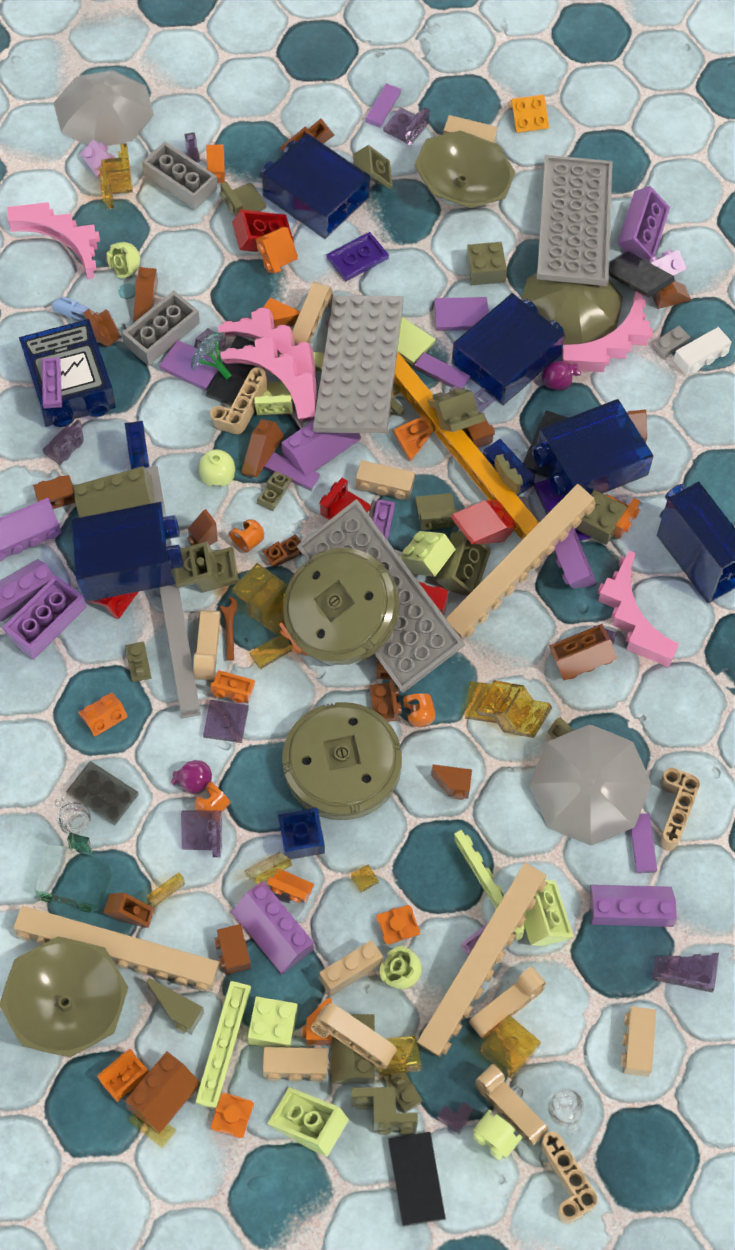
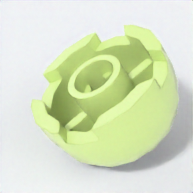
M127 242L110 245V251L107 252V262L110 269L113 268L117 273L116 276L122 279L135 274L141 263L138 250Z
M216 449L205 453L200 459L199 475L201 480L208 486L221 485L223 487L233 480L235 464L230 454Z
M404 946L393 948L387 953L389 956L385 963L380 965L381 979L390 987L399 990L411 988L418 982L422 974L420 958L411 949Z

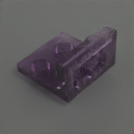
M400 107L385 125L383 131L412 145L429 124L430 110L424 107L420 113L418 112L415 115Z
M76 420L70 427L66 425L43 448V453L59 465L64 460H68L71 453L76 448H80L84 442L81 422Z
M183 810L181 812L182 849L212 850V857L221 858L222 811Z

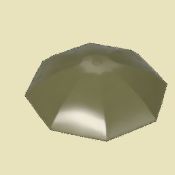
M461 130L427 138L414 164L433 195L466 208H473L505 199L516 173L498 144Z
M535 273L526 280L519 311L542 340L564 345H577L598 340L616 330L623 296L609 279L608 285L602 286L537 279V273Z
M58 936L14 959L0 1000V1008L22 1046L71 1058L115 1033L128 986L104 947Z

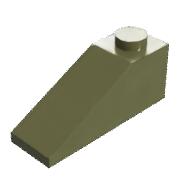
M148 978V988L172 1024L175 1025L174 1028L182 1034L187 1032L192 1035L204 1014L203 1007Z

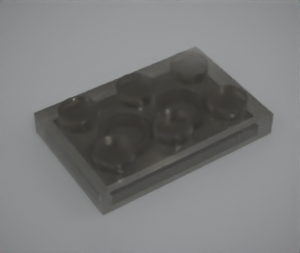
M89 761L66 790L68 796L113 825L117 824L139 795L138 791Z

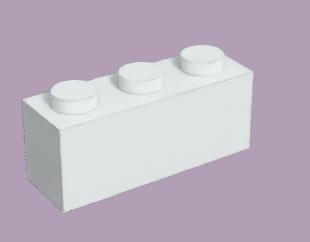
M717 327L676 350L673 361L686 376L690 373H696L704 365H710L720 356H726L729 353L731 341Z

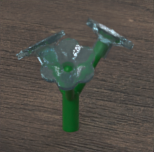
M213 332L210 335L204 336L205 341L199 344L192 358V370H196L199 364L203 366L208 365L217 368L226 380L232 376L222 364L219 351V341L225 339L224 332ZM213 348L216 350L217 359L214 356ZM205 355L211 357L215 364L202 357Z

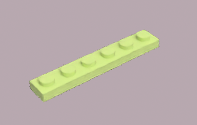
M462 830L454 833L456 845L492 904L497 909L504 895L501 887L493 882V875L490 869H485L483 866V859L478 851L475 852L472 848L473 843L470 837L464 835ZM524 925L521 928L517 927L515 930V941L523 938Z
M230 982L197 1095V1105L216 1109L218 1106L251 991V986Z

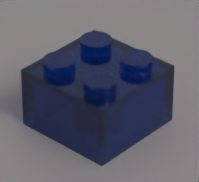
M318 808L278 814V826L285 861L325 854V843Z

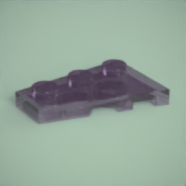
M719 953L703 956L701 954H693V956L681 957L680 955L655 957L651 979L713 993Z

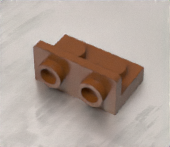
M90 309L83 312L96 340L109 347L121 338V334L107 309L100 314Z
M391 678L389 683L370 685L372 709L388 722L398 721V714H401V704L396 700V696H399V689L396 684L394 685V680Z

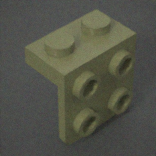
M227 181L220 184V197L234 217H236L240 210L260 212L266 209V202L252 183H247L234 190L231 189Z

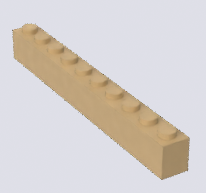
M577 484L452 611L446 619L463 640L466 636L470 637L475 632V627L479 623H484L489 617L488 614L493 609L496 610L502 604V600L515 591V586L519 582H524L529 576L528 573L533 568L539 567L542 559L555 550V545L559 541H564L569 535L568 532L572 528L578 527L582 522V518L594 510L596 504L594 497Z
M526 862L523 864L417 1041L418 1045L439 1058L442 1054H447L452 1045L449 1041L453 1035L457 1037L462 1028V1025H460L462 1019L469 1017L473 1010L471 1004L474 999L479 1000L484 991L481 987L485 981L489 982L495 973L492 970L495 964H500L506 954L503 950L506 945L511 946L516 937L514 934L517 927L521 928L527 919L524 916L528 909L532 910L535 906L537 893L544 891L548 883L545 881L546 874Z
M21 906L13 927L18 938L26 941L33 939L40 945L59 936L104 947L113 962L116 963L115 965L120 968H134L138 973L147 974L148 972L155 974V977L162 980L169 978L183 986L190 984L200 991H213L220 970L219 961L26 906Z

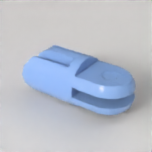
M62 296L52 304V309L57 313L80 321H87L83 312L90 308L79 304L77 301Z

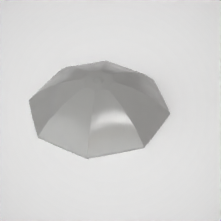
M115 70L75 77L54 102L61 133L87 146L93 139L98 143L103 142L106 146L131 142L154 116L146 85Z
M589 724L546 743L530 782V787L548 828L586 844L593 845L635 827L650 790L651 782L632 741Z

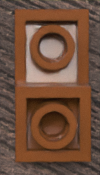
M295 534L281 544L279 541L265 549L263 553L272 567L301 555L302 553L297 547L301 541Z

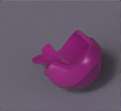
M555 361L544 369L542 380L549 389L564 391L570 386L573 375L580 376L581 371L577 369L578 364L576 363L570 365L565 362Z
M189 761L180 770L173 772L174 778L171 780V783L173 785L180 783L188 793L197 794L206 789L205 786L212 780V772L210 767L203 761Z

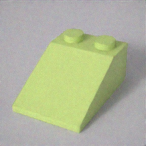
M289 1087L267 1124L308 1149L328 1157L349 1119L340 1107Z

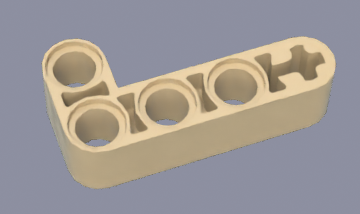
M315 281L312 283L293 328L295 346L300 342L311 343L325 307L329 308L332 303L333 291L331 287Z
M256 367L250 371L230 409L223 406H215L211 409L210 417L215 428L232 434L244 432L256 410L255 397L263 396L269 384L263 368Z
M201 610L197 652L194 654L195 679L215 680L220 611Z
M676 768L666 769L660 783L665 791L677 795L660 839L661 846L669 851L674 850L679 844L700 787V781L696 776ZM667 778H673L675 782H670ZM685 785H691L694 789H688ZM679 802H685L688 806H681ZM673 819L680 820L681 824H676ZM671 832H672V833H675L674 836H673L672 841L669 840V836H670V833H671Z
M533 966L529 967L519 976L518 981L473 1016L469 1024L482 1039L486 1038L542 993L546 981Z
M328 1003L321 1009L311 1026V1030L316 1035L323 1038L332 1035L381 1069L387 1068L397 1051L391 1042L332 1003Z
M492 1064L476 1079L475 1087L529 1144L534 1146L549 1131L548 1127L504 1082L505 1076Z
M551 1131L544 1135L541 1149L570 1195V1198L560 1205L558 1218L564 1224H571L591 1212L598 1202V1197L561 1136ZM548 1141H550V1142L555 1141V1142H556L555 1146H554V1147H553L552 1145L548 1146V1145H547ZM565 1158L568 1161V1166L561 1167L558 1164V1159ZM569 1178H578L580 1181V1185L573 1186L570 1183ZM581 1197H590L592 1200V1205H584L581 1201ZM563 1208H571L574 1216H565Z

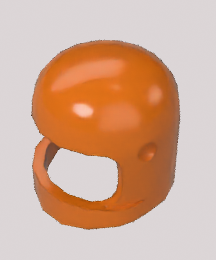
M253 519L243 522V531L233 528L228 533L234 543L246 553L260 544L265 536L263 527Z
M411 694L403 698L404 707L411 712L408 715V721L411 725L425 727L434 721L436 714L431 695ZM412 700H418V701H419V704H416V705H412V704H408V703H409L410 701H412Z
M210 781L205 786L210 794L209 798L203 799L198 796L195 799L194 807L203 818L214 820L229 806L230 800Z

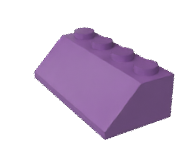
M651 186L634 191L617 242L625 253L629 251L646 260L655 257L670 210V206Z
M313 420L282 442V455L307 476L361 440L360 433L314 432Z
M48 498L0 518V561L13 554H19L27 548L38 546L41 542L48 539H54L61 534L58 520Z
M572 528L568 532L567 538L555 545L554 551H556L558 556L555 558L559 568H563L564 574H562L566 585L569 584L573 589L594 586L597 584L577 533Z
M36 559L0 580V622L20 611L54 577L44 562Z
M55 575L2 628L18 648L34 660L87 608L84 596Z
M264 881L249 890L231 911L233 916L281 975L314 950L312 939Z
M590 885L591 925L673 927L677 920L676 899L672 887Z

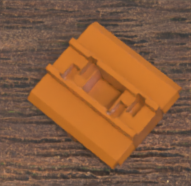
M410 905L396 909L394 907L390 911L376 915L386 945L420 935V930Z
M222 1093L210 1128L233 1137L243 1138L254 1102Z

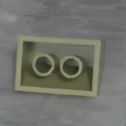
M459 531L450 535L449 540L456 550L438 572L435 581L446 590L468 596L481 583L491 549L485 544H471L463 532Z
M375 1014L351 1015L375 1031ZM332 1036V1084H374L375 1065Z

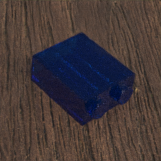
M143 421L124 423L131 470L142 466L148 468L149 460Z

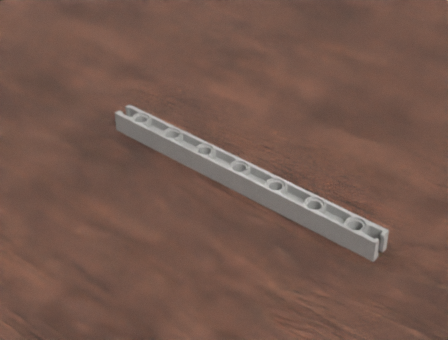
M158 466L148 467L145 469L152 476L157 525L149 527L181 718L200 716V705L180 591L175 584L171 558L172 545Z

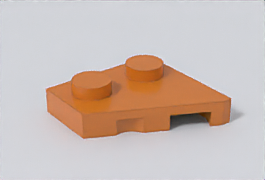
M423 415L394 429L393 434L408 460L412 461L432 435L434 429L426 415Z

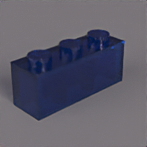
M501 439L483 450V455L495 470V458L503 454L505 461L508 460L510 469L516 468L517 474L521 475L523 481L520 493H517V496L534 486L535 475Z

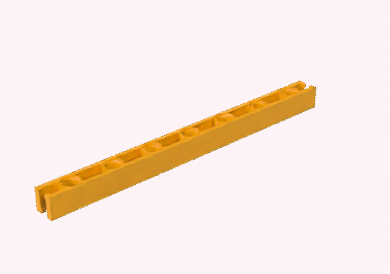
M397 352L394 385L420 416L426 415L434 429V434L489 500H497L502 504L504 511L513 518V522L517 526L514 531L523 540L539 524L537 519L518 496L503 482L498 472L462 429L455 432L441 429L435 408L429 407L428 399L433 398L432 392Z

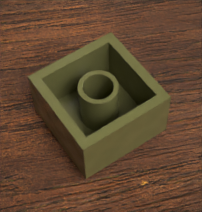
M502 241L467 245L466 261L471 286L506 282L507 266Z
M594 489L591 496L595 499V508L589 515L586 514L582 518V522L575 529L607 545L614 535L616 524L626 511L627 506Z

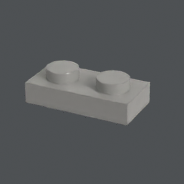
M677 326L654 341L651 347L662 358H665L688 343L691 337L680 326Z

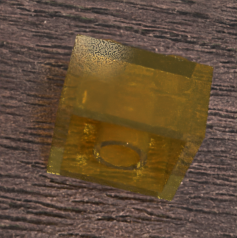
M508 1015L481 1045L480 1053L512 1080L538 1051L541 1041L513 1017Z

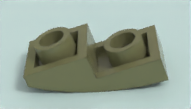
M503 454L497 455L495 467L499 476L514 493H520V487L523 485L521 475L517 474L516 468L510 469L508 460L505 461Z
M275 471L267 481L266 488L257 498V504L273 511L284 496L292 478Z

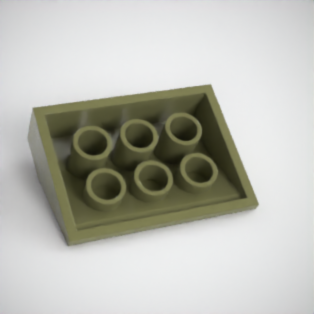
M144 466L74 485L75 503L87 544L157 525L152 476Z

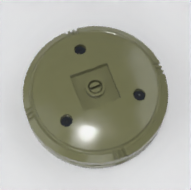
M333 548L311 557L312 560L309 559V562H305V565L303 564L296 571L287 587L284 597L283 614L288 633L300 649L321 662L332 665H349L365 660L382 648L395 629L400 609V599L396 583L390 572L379 561L361 550Z
M336 702L335 705L331 703V705L327 704V706L322 705L302 716L288 733L282 754L286 784L293 797L304 808L318 816L333 820H351L366 816L385 804L398 785L402 768V751L400 750L399 739L388 721L368 707L348 702Z

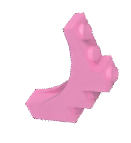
M49 202L7 207L11 232H36L63 242L81 260L87 279L94 278V271H97L96 261L92 260V257H95L94 250L97 249V242H100L99 231L95 232L94 225L77 227L76 220H72L71 213L54 215V210L50 209Z
M635 291L632 309L625 321L615 331L592 342L564 345L562 362L570 365L576 363L578 364L577 369L580 371L604 372L606 365L609 366L610 358L626 359L627 352L631 351V345L647 346L648 340L652 339L653 329L650 328V321L645 320V313H642L646 302L643 295Z
M259 308L251 312L252 319L243 318L239 322L227 321L223 325H218V332L222 337H234L236 335L253 339H260L261 336L273 337L277 342V351L280 354H290L296 359L297 375L299 376L302 372L312 374L316 378L318 390L313 348L306 342L297 343L295 346L292 329L286 325H279L275 328L273 314L269 309Z
M261 336L260 339L255 340V347L247 345L243 349L228 348L226 351L220 352L221 360L225 364L242 363L254 365L277 376L285 384L293 398L298 419L302 423L312 422L315 419L318 399L316 378L309 372H302L298 376L296 359L292 355L281 354L278 357L277 342L273 337Z
M628 551L626 557H621L618 565L621 567L619 572L615 571L612 579L607 578L605 584H600L597 591L600 594L598 601L614 608L611 616L614 618L612 626L629 632L625 642H628L626 650L669 667L679 643L665 637L656 630L638 608L632 593L630 579L631 567L636 553Z

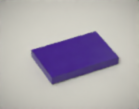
M368 232L328 253L326 258L345 282L386 261L389 259V254L371 232Z

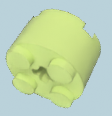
M488 1110L472 1130L474 1133L473 1139L482 1147L485 1144L490 1147V1153L500 1161L502 1158L506 1159L521 1141L522 1136L519 1134L516 1137L513 1133L515 1129L497 1114L494 1117L491 1116L492 1111Z

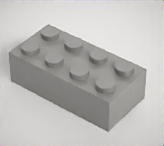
M165 141L142 161L143 175L194 210L218 189L217 176Z
M172 291L122 332L124 346L149 366L170 349L177 340L182 339L200 324L199 311L178 293Z

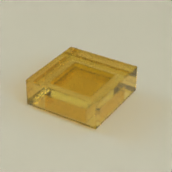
M369 864L351 874L361 893L379 883Z

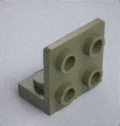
M452 493L416 497L421 531L457 527L450 517L458 512V509L454 507Z

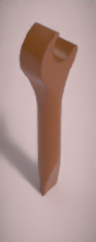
M229 597L231 602L229 607L220 606L226 624L227 661L234 660L233 620L237 612V602L232 597Z

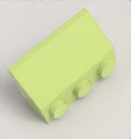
M545 880L548 883L544 891L537 893L535 906L532 910L528 909L524 915L527 917L524 925L531 945L545 946L574 938L556 881Z

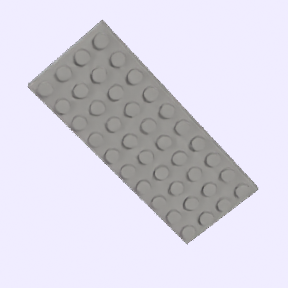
M545 155L537 279L602 286L608 285L613 161Z
M333 295L313 425L314 432H388L404 304L403 296Z
M357 499L297 545L307 561L309 559L312 560L311 557L333 548L361 550L374 557L390 572L399 593V616L390 638L374 654L403 693L465 646L464 642Z

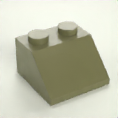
M370 145L353 154V167L356 171H359L367 179L388 189L393 188L390 160Z

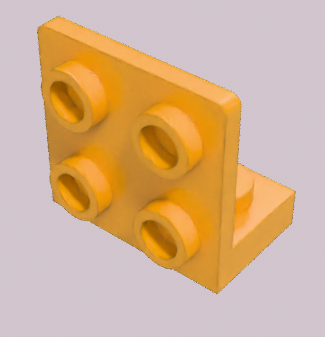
M545 94L514 98L508 102L509 109L513 108L517 133L549 128Z

